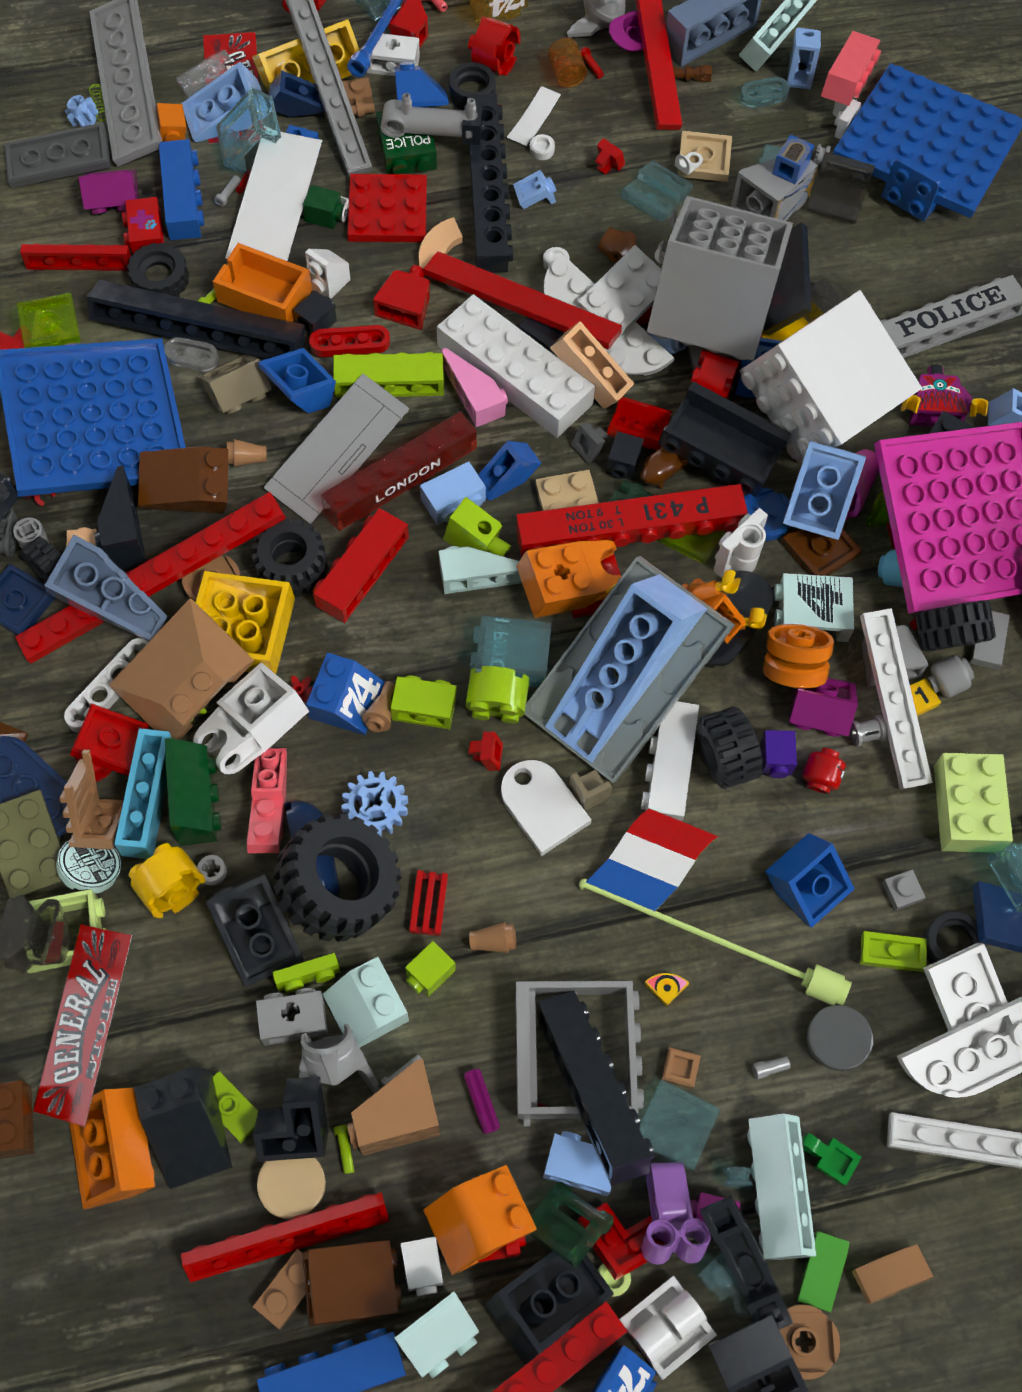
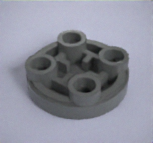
M845 1005L828 1006L819 1011L808 1026V1052L813 1059L830 1070H854L868 1058L872 1050L873 1034L871 1027L865 1017L851 1007Z

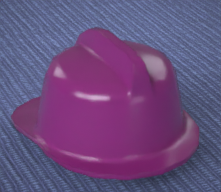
M637 10L611 21L609 34L620 48L631 53L643 51Z

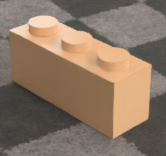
M581 321L567 330L550 347L560 360L595 385L594 399L603 409L616 403L634 385V382Z

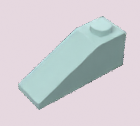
M451 546L445 550H439V566L444 594L520 584L522 581L516 567L519 561L470 547L460 548Z

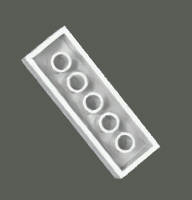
M474 294L437 326V346L439 348L449 349L494 379L499 389H504L509 402L556 438L563 434L593 405L595 385Z

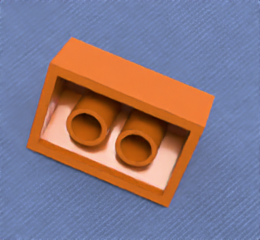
M135 1087L104 1089L92 1096L85 1127L69 1122L83 1209H90L131 1198L155 1187L154 1169L151 1165L148 1148L149 1140L140 1121L134 1091Z

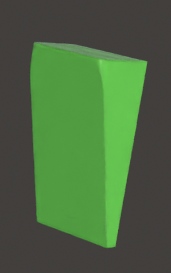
M817 1231L814 1232L816 1256L807 1257L797 1302L831 1313L850 1242Z

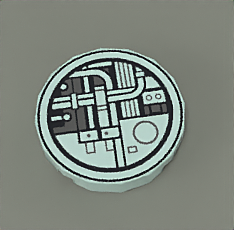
M69 841L65 842L60 849L56 862L58 876L67 887L83 891L92 889L94 893H101L112 887L121 868V860L115 848L111 850L70 847Z

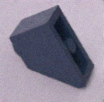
M281 70L269 86L267 108L289 117L324 113L316 85L312 82Z

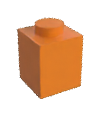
M157 103L156 113L162 142L185 140L186 121L183 105Z

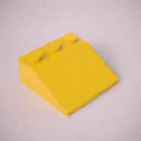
M204 571L196 603L255 660L245 672L250 673L256 666L263 663L273 673L277 674L295 602L290 582Z

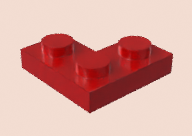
M606 1202L579 1217L577 1225L615 1281L648 1262L642 1254L641 1245L646 1230L652 1222V1216L625 1230ZM653 1239L658 1245H666L660 1239Z

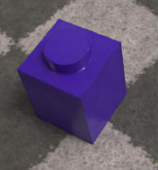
M765 730L760 740L762 775H770L772 778H785L788 775H792L797 766L795 731Z

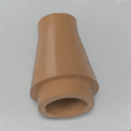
M234 439V442H227L226 449H229L228 464H233V467L260 462L266 463V446Z
M502 922L477 931H470L469 941L471 950L509 953V950L516 949L514 924Z

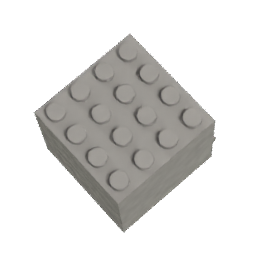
M686 196L678 218L676 217L677 207L669 218V225L673 230L667 243L666 252L662 251L664 241L659 243L655 252V260L663 265L647 333L654 334V336L661 339L670 338L677 340L687 346L696 345L704 347L710 352L730 354L740 360L749 359L754 361L793 223Z

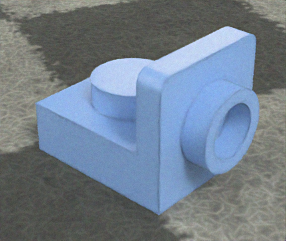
M541 170L513 184L523 209L544 198H547L551 204L556 202L553 194L557 191L551 177L546 178Z

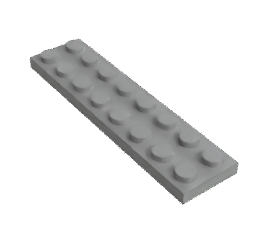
M113 0L89 11L112 158L118 167L159 150V144L162 142L138 0Z

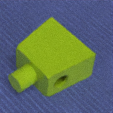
M467 497L462 500L451 515L443 538L445 542L452 546L460 548L470 547L505 557L511 545L498 538L502 528L501 523Z

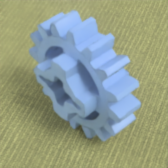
M369 771L368 779L365 780L361 775H358L357 785L348 783V789L351 793H343L342 795L343 801L346 802L341 805L343 813L349 815L351 820L355 816L365 820L364 824L368 827L372 824L379 830L377 833L382 836V830L385 829L389 834H392V825L402 826L403 823L400 816H407L408 810L404 806L408 804V796L403 795L405 792L404 786H396L397 780L394 776L386 780L385 772H381L379 778L374 777L372 771ZM391 795H393L396 801L394 809L388 803L391 800ZM356 800L359 801V804L362 806L359 809V814H357L355 810Z

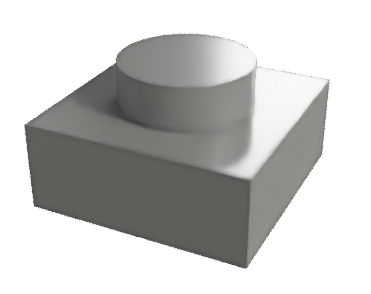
M913 870L887 878L882 882L895 911L922 902L926 898Z

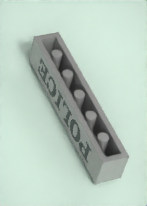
M1013 275L1005 278H996L989 284L980 287L974 286L964 293L952 294L942 301L928 303L920 309L911 312L905 311L898 317L889 320L884 319L880 322L902 357L905 358L1021 315L1022 288Z

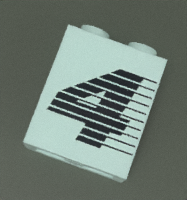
M783 573L780 584H775L774 601H779V609L775 610L774 626L802 624L821 630L836 631V641H849L854 631L853 578Z

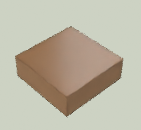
M669 1047L661 1081L693 1090L701 1056Z

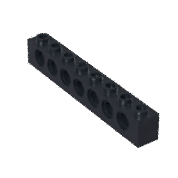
M497 94L467 95V100L473 98L475 99L476 106H483L480 145L469 144L476 267L491 273L508 272V261H513V245H508V241L512 240L511 224H506V220H510V204H505V199H509L508 183H503V179H507V163H502V160L506 159L505 143L500 144V140H504V124H499V121L503 120L502 105L497 104Z

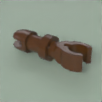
M701 65L696 68H691V66L676 68V66H673L675 80L676 78H683L685 81L695 79L699 82H711L712 66Z

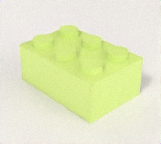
M943 753L933 766L941 851L1002 853L1013 842L1004 755Z

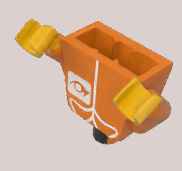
M726 570L721 582L713 580L706 583L697 578L691 584H682L681 586L698 597V599L735 624L724 639L725 643L728 644L739 630L745 629L746 626L754 629H762L764 627L767 614H764V609L752 608L749 618H744L725 594H734L738 590L741 578L734 579L736 574L734 570Z

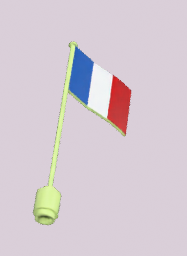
M649 808L629 827L609 859L588 880L584 878L579 882L581 890L586 888L803 979L801 986L806 987V995L830 1005H835V1003L843 1005L847 998L852 982L845 980L844 975L817 964L814 970L807 968L806 973H803L656 911L679 887L698 856L712 841L719 837L717 835Z

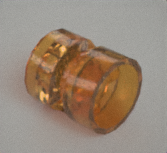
M561 38L555 41L548 49V58L556 80L562 87H575L585 80L588 71L578 44L572 38Z

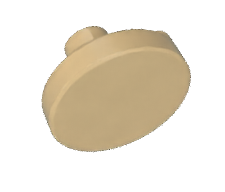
M316 1158L266 1161L259 1172L257 1180L258 1195L264 1207L276 1217L292 1220L295 1216L301 1214L308 1215L314 1212L324 1196L326 1187L323 1168Z

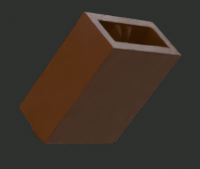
M390 1240L311 1249L302 1254L309 1327L386 1317L398 1313L397 1307L401 1305V1291L399 1285H395L393 1270L397 1269V1254L394 1248L391 1249Z

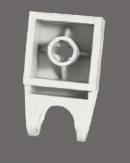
M260 663L216 702L219 707L199 727L195 733L193 743L202 744L204 737L213 733V738L205 744L209 753L222 747L217 756L216 765L222 773L234 774L268 750L303 718L309 710L292 687L263 663ZM236 754L235 761L225 766L227 759Z

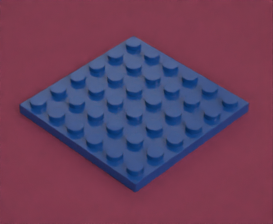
M890 63L833 150L831 158L885 182L888 179L893 162L897 158H902L940 181L941 185L934 203L972 218L1020 134L1022 118Z
M162 338L0 350V394L17 496L110 488L117 466L121 465L125 468L131 486L139 485L140 452L186 448Z

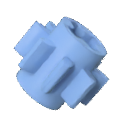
M81 95L70 98L67 102L68 109L65 110L67 118L73 127L77 124L80 127L93 125L96 122L95 115L99 113L91 97L84 99Z

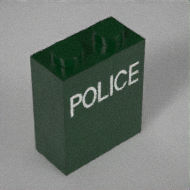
M383 111L376 112L377 132L387 174H409L437 170V151L433 135L405 133L399 138L389 137L381 130Z

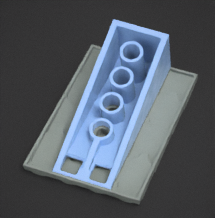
M638 556L527 702L525 715L614 783L626 771L645 743L649 741L735 624L698 599V597L654 565H651L647 560Z

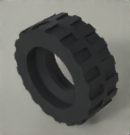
M151 243L147 246L144 245L141 249L136 250L129 259V264L127 265L131 284L135 288L179 297L189 284V272L184 255L182 256V252L179 249H176L171 244ZM155 265H168L172 273L166 279L151 281L146 277V270Z

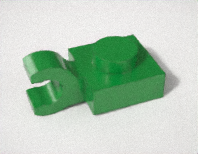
M810 1133L802 1137L803 1151L818 1158L814 1168L842 1187L846 1186L862 1157L834 1138L830 1139L826 1145Z

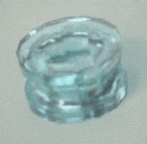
M723 1168V1173L727 1176V1179L723 1181L724 1187H753V1182L749 1179V1176L753 1173L752 1168Z

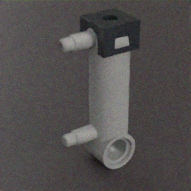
M404 93L401 101L396 99L389 100L384 104L381 130L385 135L393 138H399L405 133L459 137L462 138V143L480 145L483 106H476L475 99L469 98L464 106V111L412 107L410 94Z

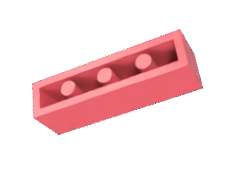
M852 31L827 75L821 97L850 106L854 97L859 98L862 88L873 71L874 65L876 66L881 54V50H878L880 40Z

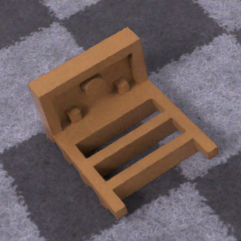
M84 749L82 752L83 759H79L60 796V802L67 803L63 811V817L70 818L66 831L73 833L69 846L113 850L124 800L99 799L90 750Z

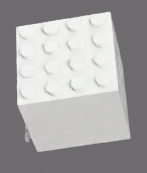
M861 290L739 370L742 375V382L748 389L752 390L757 398L756 402L760 410L768 415L773 424L792 433L786 444L788 454L793 459H796L798 463L803 461L809 441L831 447L839 446L922 389Z

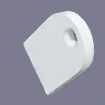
M526 760L513 765L504 775L501 785L502 801L540 856L591 824V818L556 771L548 764L537 760ZM524 772L529 774L532 780L526 785H520L515 781L514 777L518 773Z

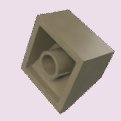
M244 354L198 376L199 382L217 410L223 413L227 412V414L234 413L242 408V403L249 400L251 402L259 401L266 397L265 392L272 390L266 374L258 367V358Z

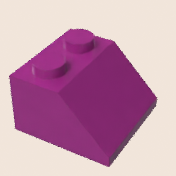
M136 169L88 173L78 177L84 209H91L92 214L108 212L107 207L117 206L118 211H126L125 200L139 199Z
M828 677L826 683L818 687L794 688L789 711V723L803 730H810L811 728L822 730L825 734L832 737H839L840 735L849 736L858 705L855 683Z

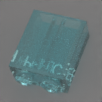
M482 616L481 625L474 628L473 643L478 644V650L471 653L470 670L476 668V673L481 672L482 666L510 668L516 670L515 676L522 678L523 674L527 675L530 679L529 686L539 687L547 674L552 622Z

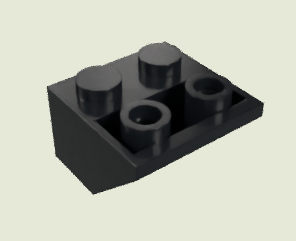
M772 1314L709 1344L729 1392H808V1388Z

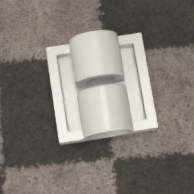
M759 508L752 515L746 514L733 533L729 531L721 538L719 542L720 549L715 555L716 563L713 570L721 578L726 570L753 572L756 568L766 538L764 526L768 514Z
M674 1276L619 1319L661 1380L665 1379L717 1336L706 1321L707 1318L700 1306L681 1287Z

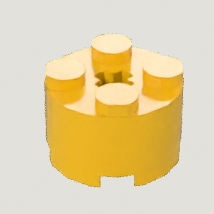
M169 843L158 846L153 856L144 863L135 865L128 874L131 879L130 885L153 917L163 918V912L172 909L174 913H177L188 906L199 895L196 889L198 885L206 881L202 872L186 852L180 847H171Z

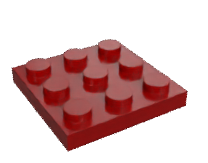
M350 174L348 242L422 243L426 236L427 175Z

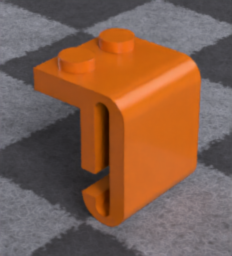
M507 1165L452 1188L423 1209L451 1275H455L475 1265L479 1260L486 1258L501 1247L537 1230Z

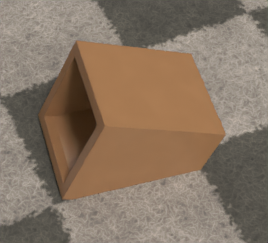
M423 1059L413 1062L351 1112L353 1122L347 1124L351 1144H353L354 1149L360 1148L363 1156L440 1136L439 1124Z

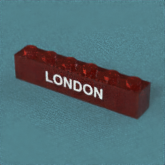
M460 411L322 493L321 499L324 513L338 531H341L477 449V430Z

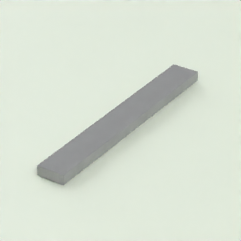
M286 0L346 174L350 177V174L372 171V164L314 0Z

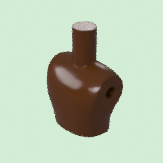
M610 227L602 237L597 249L609 260L617 263L636 245L637 238L630 231H621Z

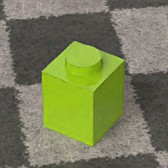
M432 941L405 967L406 975L408 976L406 982L416 993L419 994L423 991L429 997L456 971V964Z

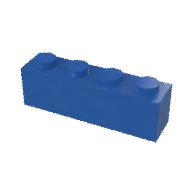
M190 139L160 142L159 151L165 221L170 241L201 237L200 226H205L203 210L198 208V206L203 205L201 190H197L196 187L201 185L199 169L195 170V166L199 165L197 149L192 150Z
M385 1327L365 1334L367 1341L357 1345H353L352 1339L332 1346L333 1353L320 1357L319 1352L316 1351L298 1358L299 1365L286 1369L285 1364L282 1363L264 1370L265 1377L257 1379L260 1392H362L407 1376L399 1345L395 1340V1332L387 1334Z

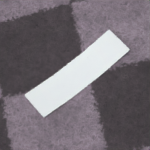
M541 86L533 101L507 138L527 146L550 114L561 94Z

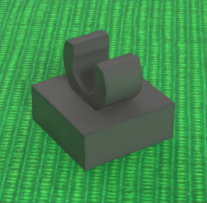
M587 422L579 426L571 445L589 463L597 459L605 442L604 438L608 434L601 427L594 429Z

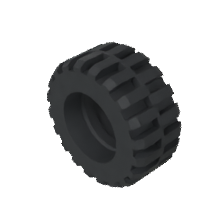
M337 813L334 817L327 814L320 816L317 820H311L285 844V847L277 857L278 864L274 867L273 877L279 879L274 884V890L277 896L281 895L282 900L279 902L283 912L288 910L292 916L289 920L295 926L301 924L304 927L303 932L311 937L315 933L319 934L320 940L329 942L335 937L337 942H343L351 937L357 938L385 918V915L395 906V899L400 894L401 886L397 882L402 879L401 869L396 868V863L399 860L396 852H391L388 847L391 843L386 837L382 838L377 833L379 830L371 824L368 827L364 824L365 820L356 816L351 820L349 815ZM328 855L336 857L351 868L358 882L359 893L357 900L338 898L323 886L317 874V856Z

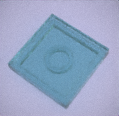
M660 1080L641 1121L639 1130L643 1138L647 1137L650 1140L654 1152L673 1162H682L685 1168L693 1171L721 1109Z

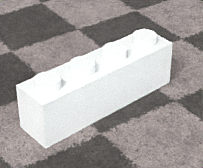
M677 701L658 727L657 737H651L649 754H654L653 764H647L645 781L650 782L649 792L643 791L641 810H648L650 808L683 821L699 705Z

